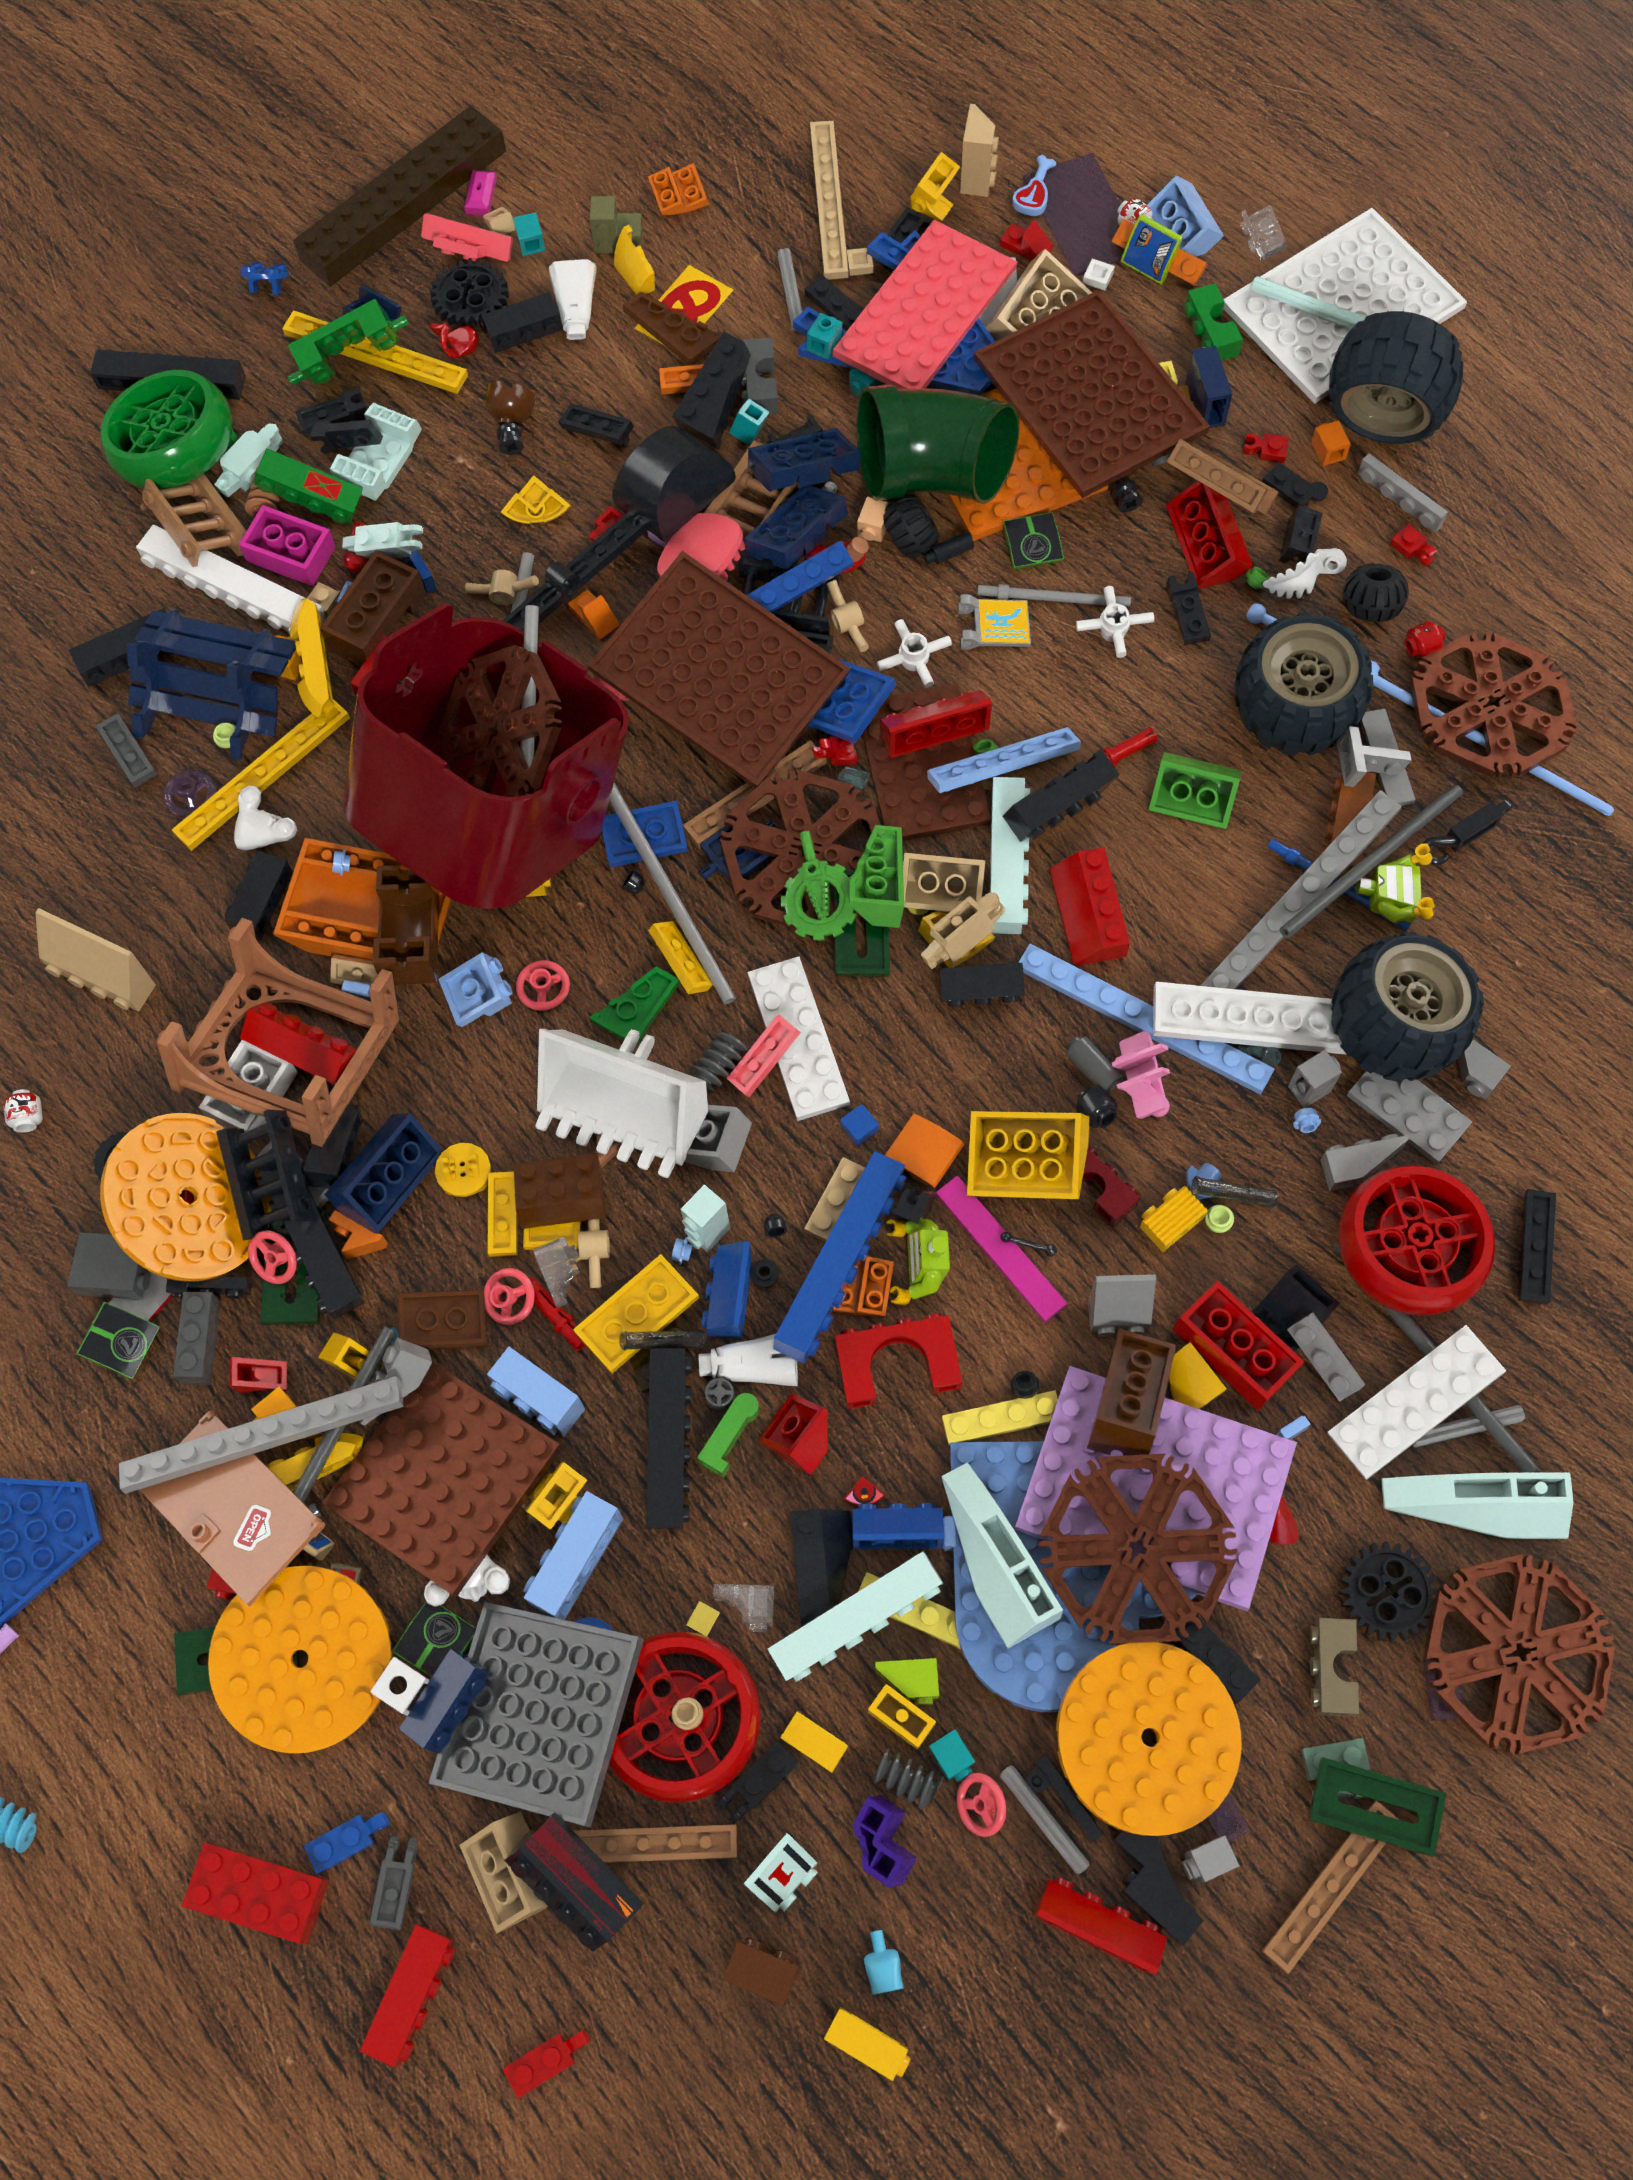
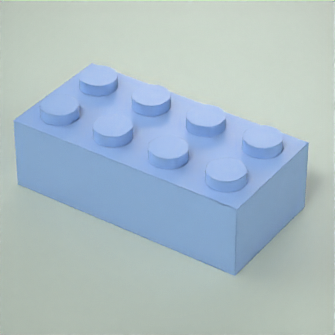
M588 1491L585 1492L583 1497L578 1496L571 1508L573 1515L568 1523L563 1522L555 1535V1538L558 1540L553 1549L546 1550L539 1563L542 1566L536 1577L532 1575L524 1587V1592L526 1593L524 1599L532 1607L550 1617L566 1619L623 1521L618 1508Z

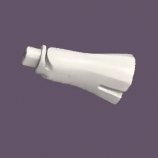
M589 259L555 261L548 269L563 330L566 331V336L569 340L584 339L586 337V330L589 328L597 269L595 263Z
M776 1334L754 1340L717 1347L716 1351L715 1348L711 1349V1353L699 1354L700 1377L713 1376V1379L723 1378L733 1382L798 1386L797 1360L773 1349Z

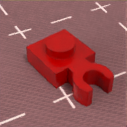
M1247 433L1245 442L1253 445L1245 444L1244 454L1253 455L1260 453V460L1284 464L1289 437L1265 433L1262 439L1256 434Z

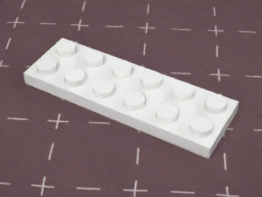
M800 957L749 971L748 978L765 1028L779 1014L801 1032L777 1062L797 1121L849 1106L850 1100Z
M1465 1325L1329 1430L1327 1434L1364 1479L1367 1480L1502 1376L1506 1370L1469 1327Z

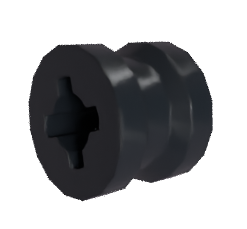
M507 423L497 429V437L500 440L498 443L499 450L503 454L514 455L523 450L522 433L518 425Z
M1133 480L1123 481L1113 489V496L1118 500L1117 505L1121 512L1133 511L1143 502L1141 494L1137 492L1138 487Z

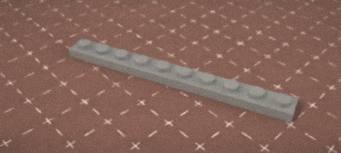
M1380 790L1201 986L1237 989L1284 938L1280 933V927L1328 889L1398 814L1402 806Z
M395 1376L119 1463L120 1490L127 1494L404 1407L401 1381Z

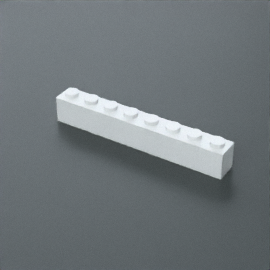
M152 525L136 546L141 556V561L150 568L156 567L162 570L168 577H176L193 589L197 587L203 590L209 597L213 599L219 598L234 609L240 608L246 611L252 618H260L267 621L271 627L277 630L281 628L289 634L293 613L301 599H306L207 550L200 552L198 565L192 567L187 558L183 557L179 547L168 532L156 525ZM315 603L323 624L327 618L322 606Z

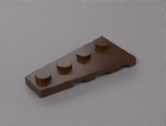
M642 292L623 304V312L688 365L695 364L710 353L723 334L720 331L715 333L709 330L708 325L700 321L695 323L687 319V315L680 311L673 312L667 309L666 304Z

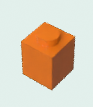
M1339 420L1332 423H1323L1316 427L1311 441L1322 466L1345 460L1351 445Z

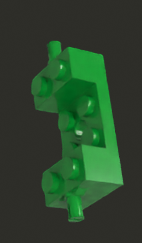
M373 299L288 344L300 370L287 377L292 385L304 379H309L314 385L324 384L331 379V376L336 374L328 358L329 355H338L348 345L361 343L365 336L378 351L389 350L395 346L396 342L400 341L397 330L409 325V322L405 315L391 321L376 299Z

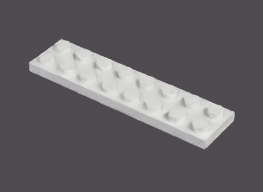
M1155 982L1153 1036L1315 1052L1326 1050L1327 1053L1346 1054L1340 1047L1342 1043L1339 1036L1333 1032L1331 1024L1333 1012L1331 1010L1332 999Z

